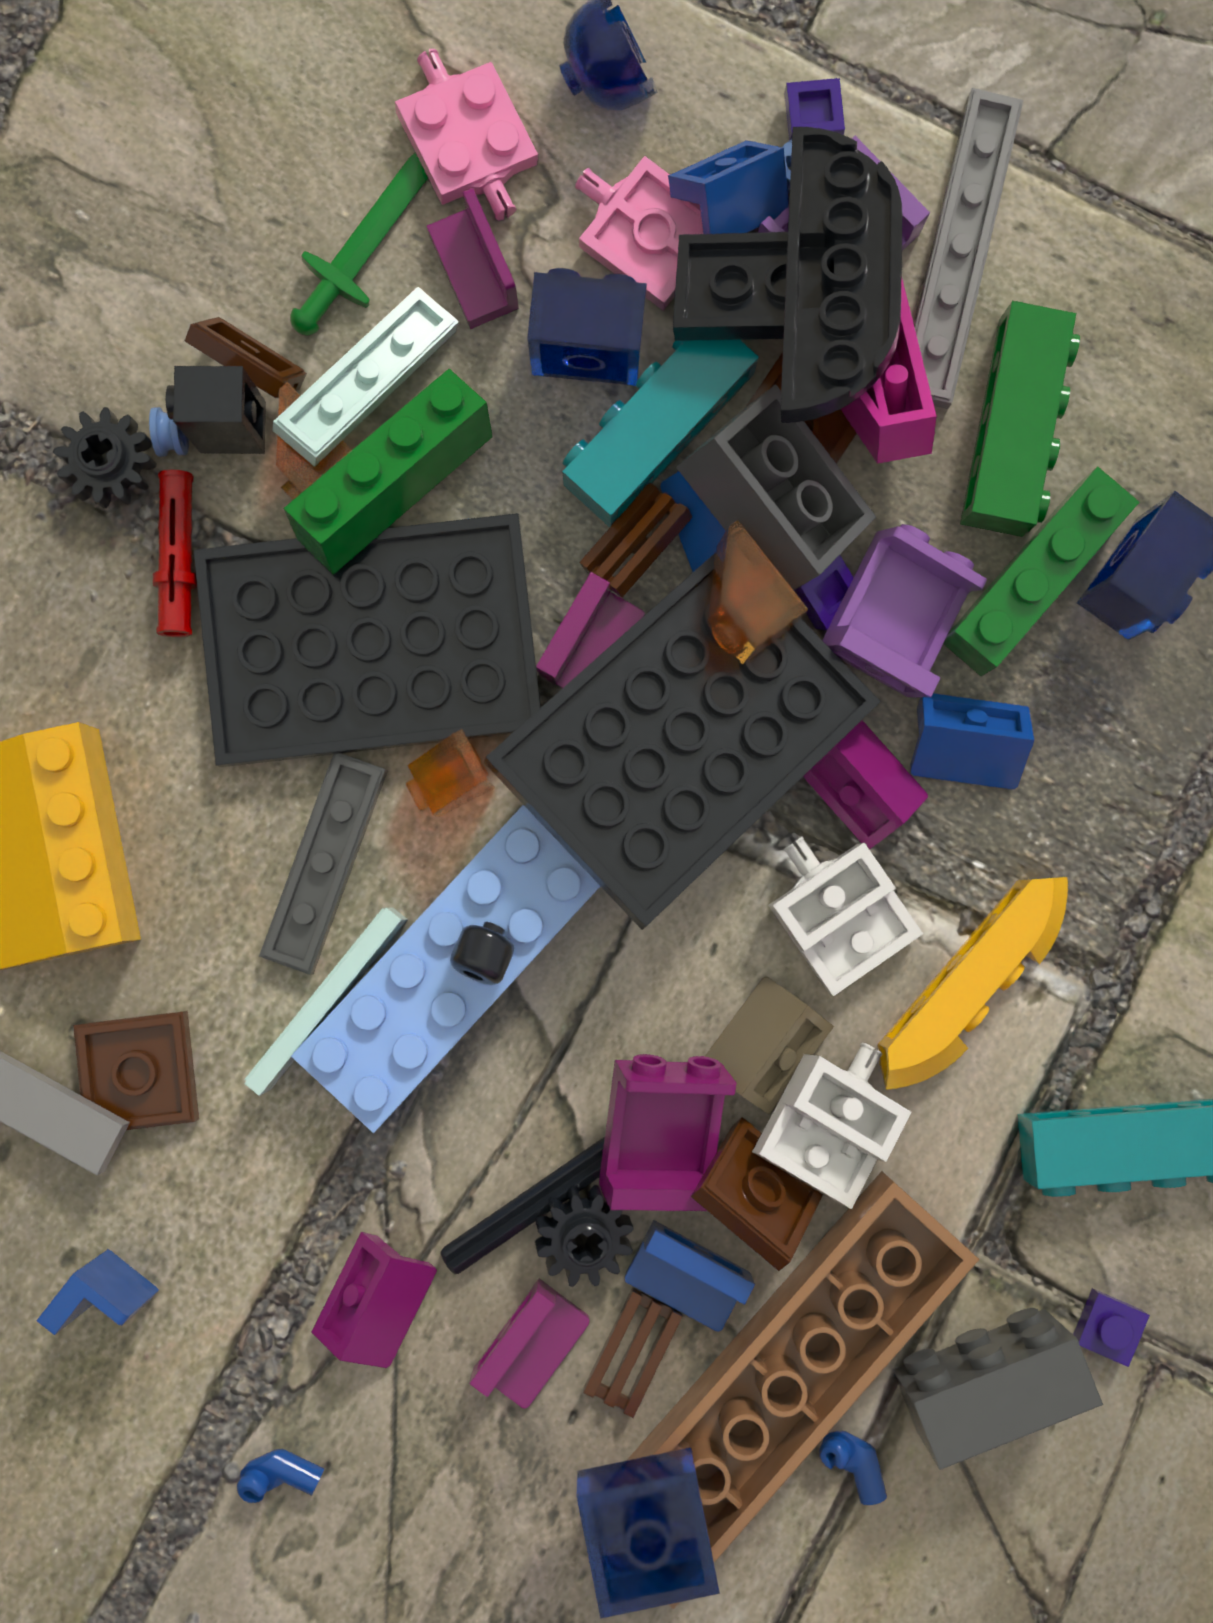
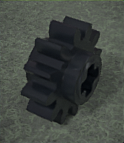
M108 407L102 409L99 422H95L84 411L80 412L79 420L82 428L78 432L68 426L61 428L64 436L71 441L69 447L60 446L53 449V453L57 457L68 463V465L59 469L57 472L58 477L67 484H73L72 493L82 501L93 496L94 501L99 506L107 509L111 502V494H115L125 504H130L131 494L128 488L131 485H135L139 489L147 490L149 485L140 475L142 469L151 470L157 466V463L150 456L142 453V451H146L152 446L151 439L145 432H137L138 423L131 416L125 415L118 422L116 415ZM107 452L106 457L108 463H106L103 466H100L104 462L102 454Z
M572 1185L568 1189L569 1202L562 1204L557 1198L550 1197L548 1199L553 1217H536L537 1230L542 1235L534 1241L539 1257H547L545 1263L550 1276L559 1274L565 1268L569 1286L574 1287L577 1284L580 1274H588L591 1284L598 1286L600 1282V1269L605 1267L609 1272L618 1275L620 1268L615 1255L632 1254L633 1249L626 1236L634 1230L629 1215L622 1214L623 1210H610L607 1201L603 1203V1197L598 1185H594L590 1189L587 1198H581L577 1188Z

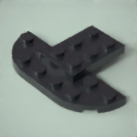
M793 127L788 232L679 235L673 316L674 340L784 339L781 423L817 419L852 403L876 383L884 373L895 352L899 338L901 318L903 213L898 186L887 166L882 161L876 164L870 157L857 150V141L848 136L821 128Z

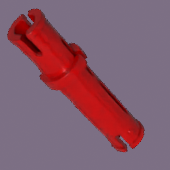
M163 470L158 472L159 563L158 571L153 573V586L158 588V627H156V633L166 637H188L192 635L191 590L197 588L196 574L191 573L192 483L194 482V476L192 473L183 470Z

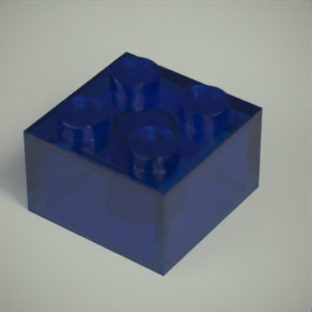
M554 268L549 270L548 273L534 272L527 336L532 375L636 386L639 374L647 283H638L634 278L623 274H609L604 276L603 279L581 277L578 272L566 268Z
M1172 492L1135 520L1076 603L1127 640L1146 631L1152 634L1164 622L1173 624L1191 603L1193 597L1187 591L1197 577L1203 580L1213 571V517L1178 492Z
M691 1447L577 1471L576 1497L600 1619L720 1594Z

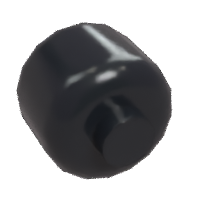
M484 922L483 926H466L461 931L452 951L450 963L457 972L472 980L495 985L502 981L513 957L514 945L508 938L503 936L505 930L494 923Z

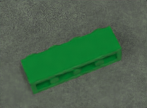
M1012 300L999 319L960 525L1023 537L1037 525V522L1042 523L1044 521L1050 503V491L1043 490L1047 470H1053L1060 450V439L1053 437L1057 418L1062 419L1070 397V387L1063 385L1066 367H1072L1080 344V335L1073 333L1077 313Z
M451 369L446 370L283 508L297 540L332 574H335L493 437L487 402Z
M1097 466L1074 487L949 631L943 644L980 676L997 668L1140 502Z

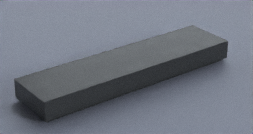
M342 753L333 754L259 957L309 975L314 974L388 770Z

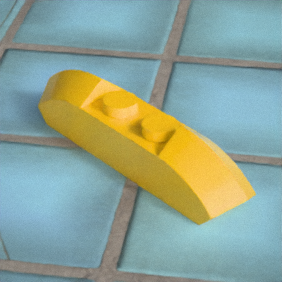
M1067 877L1017 880L878 1043V1050L883 1054L879 1058V1065L886 1090L917 1084L937 1075L953 1064L968 1049L958 1035L963 1029L966 1032L972 1031L982 1022L989 1011V1007L985 1003L998 988L1002 991L1008 989L1023 973L1025 966L1021 961L1024 957L1027 956L1040 965L1052 948L1061 929L1067 904Z

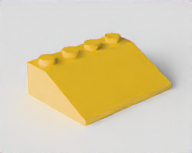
M76 722L24 733L0 741V970L141 940L99 729Z

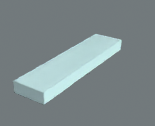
M417 287L273 421L272 431L315 467L456 332L459 321Z
M386 907L380 910L244 1079L246 1080L244 1083L259 1096L273 1088L293 1063L294 1059L291 1055L347 996L408 920L394 908Z

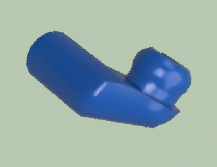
M843 1430L828 1433L824 1437L819 1449L822 1463L830 1470L835 1465L838 1469H844L854 1475L861 1504L875 1505L885 1501L887 1493L875 1448L870 1443Z
M276 1449L249 1461L240 1471L241 1479L237 1483V1492L244 1501L257 1503L263 1500L266 1492L286 1483L312 1496L324 1468L287 1450Z

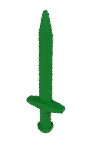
M416 152L408 158L331 263L309 252L304 251L302 253V262L321 281L300 309L293 308L291 311V325L299 334L310 336L320 330L317 323L338 295L364 308L369 306V298L352 280L428 179Z

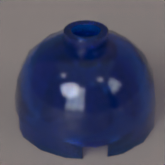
M588 0L574 12L565 27L563 37L567 61L560 64L559 67L572 94L575 96L583 91L594 106L606 111L624 110L657 94L653 77L647 79L640 65L646 63L645 58L619 5L608 10L613 5V0Z

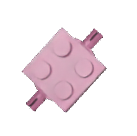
M429 49V57L426 51L422 52L417 58V62L421 66L429 85L424 90L395 101V110L441 204L444 205L463 197L462 192L473 188L476 195L485 194L496 220H504L505 214L509 218L516 212V207L513 205L504 184L514 174L536 166L538 153L492 62H489L465 73L450 76L436 49Z
M646 156L642 158L628 177L617 182L613 187L593 173L591 169H585L583 176L580 175L575 188L599 204L596 218L579 238V247L664 311L675 297L679 235L703 234L700 204L671 198L668 175L670 174Z

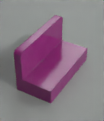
M471 188L462 192L465 210L427 225V230L470 329H473L519 309L514 279L475 191Z
M590 572L536 665L537 674L558 687L564 688L645 615V612L610 592V582Z
M863 720L803 776L861 843L864 842L869 850L902 826L928 798L927 792Z
M361 1232L311 1333L340 1361L388 1368L403 1342L436 1275L437 1269L429 1262L399 1255L377 1235Z
M539 1278L474 1366L469 1384L486 1397L496 1388L521 1408H528L589 1325V1315Z

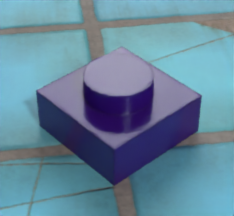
M840 78L786 83L784 97L789 141L792 139L793 127L821 128L844 135L845 123Z
M841 555L819 576L793 590V593L816 629L828 630L854 578Z
M1092 1288L1073 1335L1077 1338L1081 1347L1129 1367L1150 1315L1137 1307Z

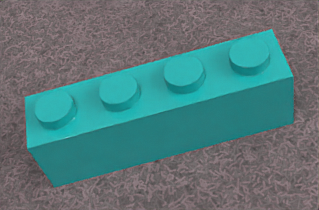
M741 340L674 341L672 348L675 352L663 365L655 361L643 372L636 383V387L639 390L626 404L621 400L617 401L604 414L599 423V426L603 429L589 443L583 439L569 451L562 463L566 467L562 471L564 487L610 528L640 492L665 471L754 375L759 356Z
M1213 1099L1017 1114L1023 1180L1037 1189H1042V1195L1051 1197L1071 1196L1076 1194V1186L1096 1185L1097 1190L1101 1192H1124L1131 1190V1182L1151 1180L1154 1187L1176 1188L1186 1186L1187 1177L1206 1176V1181L1213 1183Z

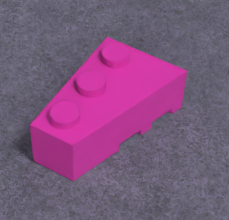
M903 279L901 282L899 338L892 359L884 373L869 390L852 403L841 408L877 464L932 454L937 415Z

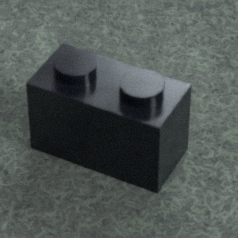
M174 366V385H168L166 389L167 415L200 453L265 454L266 401L243 366Z

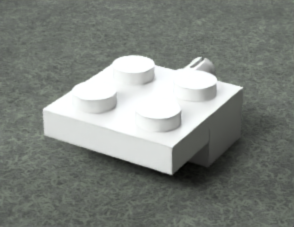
M803 836L783 849L802 876L799 877L791 890L768 906L831 996H835L923 935V932L893 891L896 887L864 842L856 844L834 860L821 863L808 847Z
M861 1043L848 1071L840 1069L821 1056L804 1054L752 1152L838 1204L852 1209L876 1161H887L911 1111L876 1091L867 1082L879 1058L883 1055L882 1052L875 1050L874 1047Z

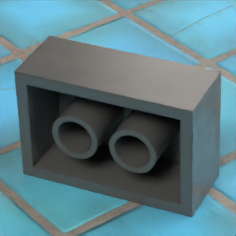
M775 384L731 418L676 468L764 581L780 597H783L819 576L862 533L876 516L804 421L781 423V390Z
M1036 1308L1017 1311L1006 1319L1007 1324L990 1331L983 1328L967 1331L955 1339V1345L937 1352L934 1349H923L914 1352L903 1360L904 1365L892 1369L915 1429L939 1470L1103 1405L1077 1338L1045 1309L1038 1311Z

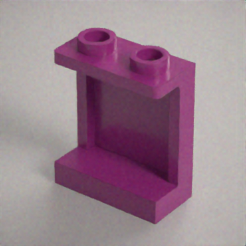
M639 1054L634 1056L633 1060L614 1061L599 1178L600 1189L610 1210L707 1211L691 1195L717 1153L725 1095H735L737 1085L724 1065L718 1060L705 1056H693L688 1058L687 1062H669L656 1055Z

